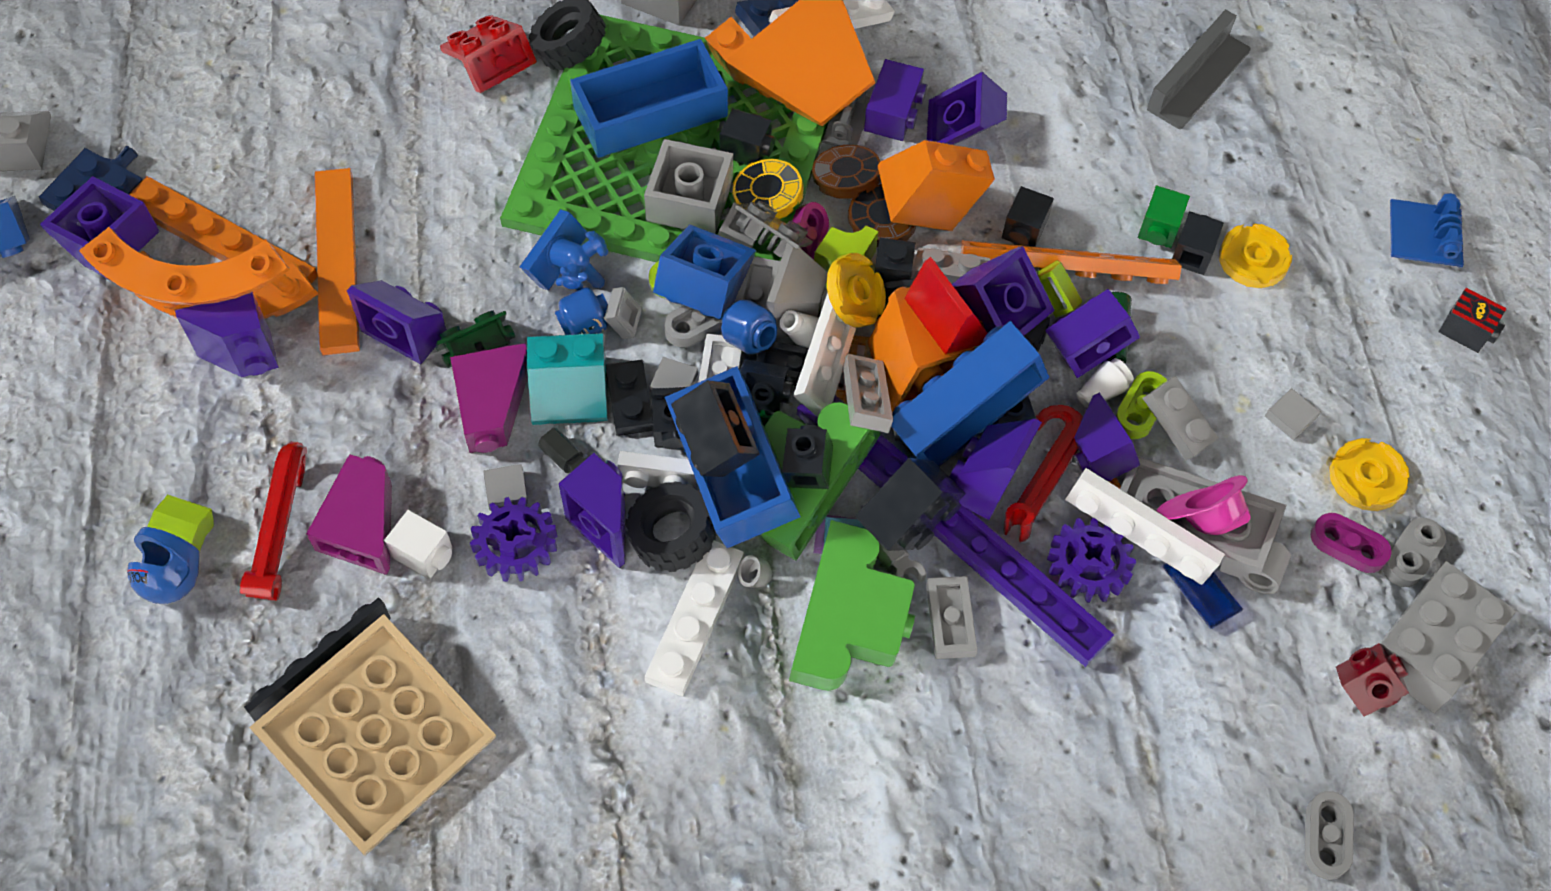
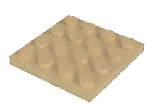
M384 614L249 727L364 856L496 738V734Z

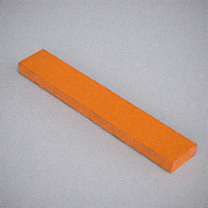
M351 168L315 171L320 351L322 356L360 351L359 323L347 293L351 285L357 284L353 175Z

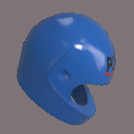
M142 527L134 537V543L142 553V562L128 563L127 573L132 589L144 600L155 604H169L182 599L195 586L199 574V550L176 535L156 528Z

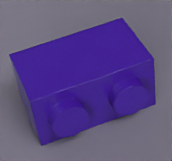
M888 59L884 60L866 108L865 132L903 141L907 129H914L919 111L915 107L917 103L923 104L928 84L922 83L923 68Z
M1109 289L1091 298L1086 304L1066 317L1059 319L1054 325L1045 330L1056 350L1076 378H1079L1140 338L1131 317Z

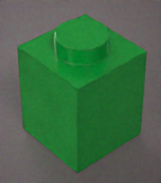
M1156 185L1137 238L1171 249L1190 196Z

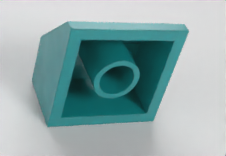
M603 333L527 337V373L532 425L608 421L606 352Z

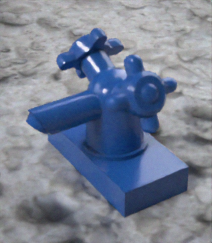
M560 209L519 267L538 287L549 291L555 281L557 286H564L568 289H576L577 291L583 289L582 281L586 280L593 287L601 288L605 284V279L592 266L590 257L596 253L600 257H605L609 251L603 237L595 231L587 232L570 212ZM586 237H587V238L589 239V241H587L586 243H584L583 245H581V244L583 243V241H584V240L586 239Z

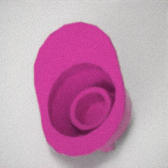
M1243 475L1234 476L1213 486L1178 495L1159 506L1156 512L1167 519L1185 517L1197 531L1205 534L1220 535L1230 532L1248 523L1251 519L1250 511L1241 491L1248 482L1247 477Z

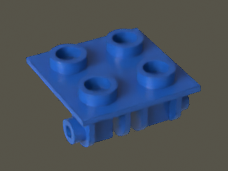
M1452 193L1444 194L1437 205L1391 199V257L1463 267L1462 211L1460 209L1461 202L1456 195Z

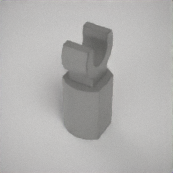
M879 542L877 558L888 572H893L896 576L905 578L906 574H914L920 582L925 580V568L919 562L910 560L907 550L887 551Z

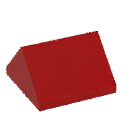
M932 257L924 261L904 299L945 355L980 346L984 342L987 331Z

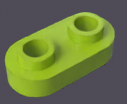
M1146 371L1137 375L1118 408L1116 418L1130 439H1141L1147 436L1157 420L1143 400V397L1146 396L1143 394L1144 392L1150 393L1167 381L1163 375L1157 372ZM1128 420H1134L1138 425H1133Z

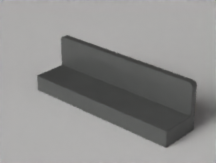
M1226 9L1154 87L1147 111L1177 129H1182L1251 50L1248 45L1230 36L1237 15Z

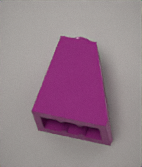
M526 343L450 357L463 431L469 453H488L499 447L507 446L528 379Z
M351 454L348 455L306 533L315 551L384 575L388 574L390 570V554L384 540L391 532L392 482L385 465L374 457L364 456L360 458Z

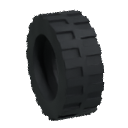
M589 0L558 1L552 7L547 8L536 19L535 24L530 29L529 44L542 62L550 69L564 70V68H571L583 62L589 55L591 56L595 52V49L602 43V38L605 37L606 24ZM573 29V30H572L570 33H568L566 36L562 37V36H563L565 33H567L569 30Z
M674 481V483L669 484L667 482L661 483L660 486L655 488L651 487L646 490L645 494L635 500L636 503L628 511L629 516L625 521V526L628 530L626 531L627 537L644 564L648 567H654L657 571L668 570L669 572H676L678 569L691 567L690 565L695 562L698 563L707 552H710L713 547L712 543L717 537L700 490H696L693 485L688 483L686 485ZM674 512H683L689 516L690 527L680 537L666 542L655 538L653 534L654 525L664 516Z

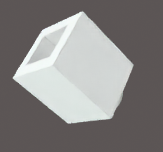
M409 510L405 512L384 540L391 558L428 579L432 578L437 569L442 570L452 555L453 547L447 531Z

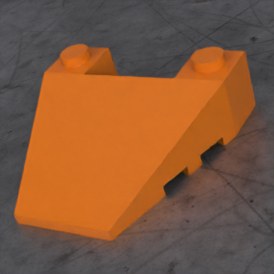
M798 0V2L752 39L732 17L705 37L714 58L735 81L741 84L745 83L757 89L763 96L774 98L785 104L786 108L820 126L826 124L875 84L874 77L843 0Z

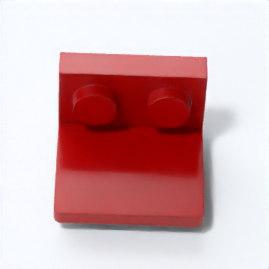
M493 15L480 18L475 22L476 26L468 31L460 30L452 33L447 37L448 41L440 45L442 53L463 62L475 91L479 93L492 88L537 63L522 26L494 17Z

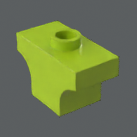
M865 226L858 232L848 233L831 227L816 249L814 261L827 272L833 261L849 253H859L872 262L871 259L876 253L879 231Z

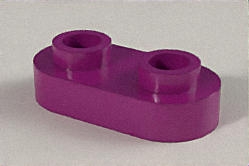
M810 202L796 209L792 221L808 231L806 237L812 240L813 243L801 249L814 260L816 249L827 235L829 218L826 210L819 203Z
M1323 514L1317 519L1311 529V540L1316 548L1361 572H1378L1391 557V546L1385 537L1341 514ZM1325 533L1331 534L1335 541L1329 539ZM1361 552L1368 553L1372 559L1363 556Z

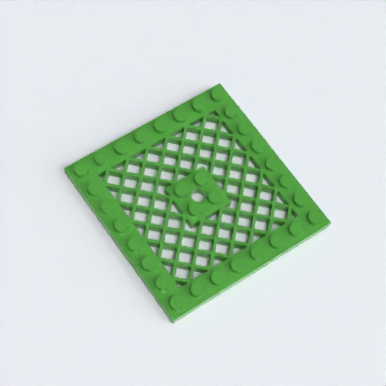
M600 15L606 24L605 37L602 38V43L591 56L589 55L583 62L576 64L574 67L564 68L500 217L502 227L542 236L561 209L570 212L587 232L595 231L603 237L609 252L658 262L660 255L684 230L663 224L646 222L645 209L631 215L626 207L641 202L645 208L644 194L647 185L641 187L637 180L652 174L664 139L710 149L715 147L720 151V122H726L732 108L750 114H757L772 121L778 119L782 126L773 129L771 135L776 138L773 152L769 157L764 156L763 159H778L790 163L798 170L804 187L803 199L800 204L798 202L793 207L791 214L780 219L787 224L789 220H793L796 209L803 204L812 176L813 162L818 157L829 121L820 126L794 112L791 121L787 114L793 112L792 110L786 108L783 103L779 105L772 97L767 98L763 96L757 89L758 93L746 97L742 91L751 88V86L733 80L714 58L705 37ZM701 39L728 88V97L733 95L737 102L728 105V116L631 147L620 153L609 154L610 157L596 163L592 157L596 153L591 143L585 145L581 140L587 137L583 126H580L581 122L573 107L570 79L602 70L604 67L614 66L613 63L624 58L627 61H631ZM766 103L770 109L758 114L754 107ZM786 137L782 147L778 140ZM574 143L577 149L570 152L572 144ZM585 160L588 166L574 172L570 165ZM634 160L635 168L629 170L625 163ZM733 160V182L739 172L748 166L747 164L740 166L737 161ZM617 167L621 174L608 180L604 173ZM562 169H563V171L565 172L566 176H564V177L558 179L559 176H560V173H561V171H562ZM596 177L599 184L585 189L582 182ZM629 184L633 191L619 197L615 190ZM574 186L577 194L563 199L559 192ZM730 192L724 209L728 207L731 209L734 203L733 194ZM607 194L611 201L597 207L593 200ZM720 220L716 235H718L724 220ZM764 228L752 248L756 250L754 257L781 261L782 258L773 253L781 238L772 251L767 250V247L775 235L771 232L763 245L758 244L761 235L766 229ZM586 237L581 245L589 241V239Z

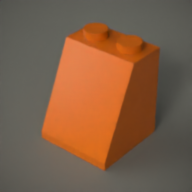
M928 140L913 145L878 164L891 222L953 231L995 180L987 151Z
M900 287L889 296L888 304L883 314L875 322V328L868 340L872 359L880 360L884 363L892 413L902 402L906 400L912 401L921 394L924 385L930 379L938 375L942 377L953 368L954 361L961 354L969 350L974 351L975 349L972 347L945 355L904 299L910 287Z

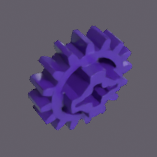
M509 497L504 499V506L501 508L493 502L489 504L491 514L479 513L477 517L481 526H471L474 540L470 541L472 552L477 553L475 559L478 566L486 565L485 568L490 577L500 571L502 581L504 582L508 581L511 574H516L519 582L524 581V572L530 571L535 576L539 575L537 567L539 563L548 566L551 564L550 556L547 552H557V544L554 539L558 535L556 525H551L553 521L550 512L542 514L541 505L538 502L534 503L530 508L527 507L525 497H521L517 505H512ZM528 521L534 524L540 533L536 532V528L529 527L527 525ZM488 545L492 546L493 550L500 551V557L491 552Z
M1094 517L1090 524L1086 526L1078 518L1074 523L1073 529L1064 524L1060 535H1054L1050 545L1052 548L1047 555V560L1053 562L1049 574L1053 576L1060 575L1057 584L1059 588L1067 585L1072 588L1070 591L1071 598L1076 597L1081 592L1084 593L1086 603H1090L1095 594H1098L1102 602H1106L1110 591L1118 596L1124 587L1123 584L1128 585L1133 576L1130 571L1133 570L1136 559L1129 557L1134 549L1133 544L1123 545L1124 536L1118 533L1113 534L1111 528L1106 525L1104 528L1099 527L1098 521ZM1066 549L1069 550L1068 557L1072 560L1070 565L1066 559ZM1112 555H1114L1116 560V570L1114 569L1115 563L1111 560Z

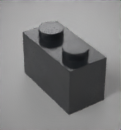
M707 380L671 403L676 415V425L687 441L691 451V461L701 476L724 477L760 455L730 383Z

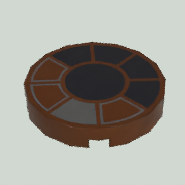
M860 145L832 147L822 152L814 160L812 167L814 184L816 183L819 186V191L824 195L837 199L859 197L858 192H863L867 189L868 193L874 190L880 183L878 164L881 161L875 152Z
M882 184L877 185L874 190L868 193L867 189L863 192H858L859 197L852 198L848 210V222L853 229V233L862 230L865 226L879 231L877 247L880 237L908 241L915 233L916 226L891 222Z

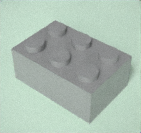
M1445 561L1418 593L1380 644L1389 656L1396 653L1406 667L1409 675L1403 679L1409 695L1435 714L1454 696L1516 613V610L1452 564Z

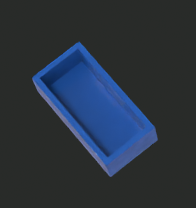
M701 39L570 79L574 110L598 158L728 116V88Z
M1011 321L1003 327L997 326L984 337V342L974 351L969 350L961 354L954 361L953 368L942 377L938 375L930 379L924 385L923 392L912 401L906 400L895 408L892 413L893 422L891 427L917 459L934 461L940 467L970 442L972 436L977 437L988 425L996 422L1007 411L1050 378L1040 354Z
M738 366L665 397L714 529L726 548H730L801 517L789 486L782 474V469L749 388ZM707 380L730 383L760 453L759 456L724 477L701 476L700 472L694 467L690 457V448L684 435L676 425V415L671 406V403Z

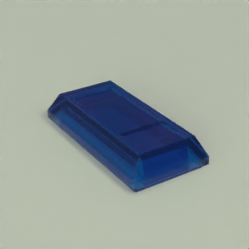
M1167 563L1162 566L1211 630L1243 611V608L1214 572L1201 585Z

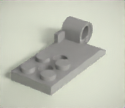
M1138 457L1140 466L1127 472L1120 489L1156 511L1158 508L1148 503V500L1152 497L1159 496L1168 501L1178 495L1213 486L1218 482ZM1242 491L1251 514V519L1248 523L1220 535H1209L1197 531L1185 517L1169 519L1225 554L1221 561L1220 572L1240 578L1243 585L1258 593L1274 594L1279 590L1291 554L1285 546L1274 541L1287 505Z

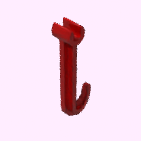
M1051 405L1042 409L1036 415V419L1042 422L1038 431L1052 418L1062 419L1065 422V427L1017 503L1007 508L1003 528L1004 535L1009 533L1012 526L1020 525V543L1030 537L1033 522L1073 460L1074 455L1079 450L1074 437L1083 416L1070 406Z
M290 441L278 452L251 571L246 570L240 583V594H245L246 597L278 601L280 597L282 578L277 573L296 487L302 486L307 461V447H304L301 442Z

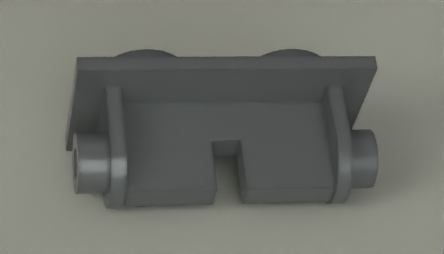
M867 91L830 120L822 143L834 146L858 145L865 125L866 108L870 97L866 96Z

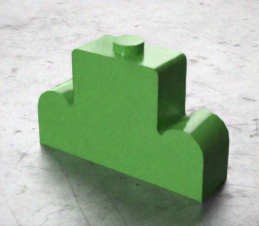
M841 402L825 406L818 416V426L822 429H827L833 443L829 489L789 487L801 517L760 534L769 546L797 561L880 436L879 431L851 426L848 405ZM776 411L765 425V430L782 469L787 428H800L805 424L781 411Z
M834 520L830 522L789 677L790 682L820 690L831 691L837 689L844 683L851 665V657L891 667L898 655L902 637L910 638L915 615L908 612L915 584L910 579L873 570L879 554V542L864 528Z

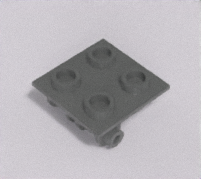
M758 201L757 204L751 202L735 207V209L742 212L736 222V225L741 227L740 232L756 241L763 229L766 228L758 241L760 245L764 244L771 232L775 235L767 247L769 251L773 250L781 238L780 243L773 252L780 258L783 256L787 243L796 249L813 243L812 240L806 237L808 233L806 229L790 220L787 224L775 217L777 211L762 201Z

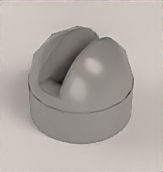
M748 555L739 564L738 578L745 587H764L773 577L771 564L763 557Z

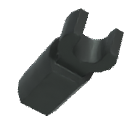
M553 427L539 440V448L565 473H571L587 459L583 458L584 454L557 428Z

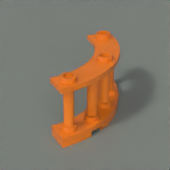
M110 227L79 250L85 259L106 278L134 293L138 298L157 310L176 319L175 310L200 304L218 303L238 298L253 292L264 318L273 315L279 317L302 306L319 294L300 268L294 263L287 266L266 239L238 256L205 265H176L154 260L144 250L139 253L131 248Z

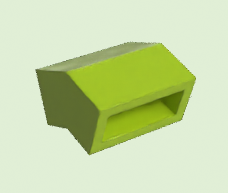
M1057 260L1038 271V277L1055 310L1052 312L1055 318L1074 311L1083 302L1060 261ZM1048 277L1052 278L1055 286L1057 287L1060 295L1064 300L1063 304L1060 301Z
M167 494L154 509L147 527L160 529L176 535L195 546L200 552L205 537L214 527L213 513L211 508Z

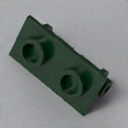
M494 310L488 311L474 319L475 324L462 330L460 326H455L441 333V340L437 341L436 350L439 352L446 349L447 353L441 355L446 367H452L450 357L478 352L475 344L479 342L484 351L509 345L510 340L515 338V333L510 324L506 326L502 324L506 318V311L495 314Z

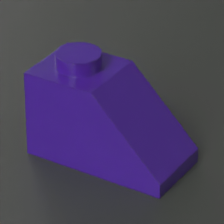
M1100 392L1093 395L1074 437L1080 451L1074 457L1082 473L1087 468L1106 481H1110L1140 466V462L1132 440Z

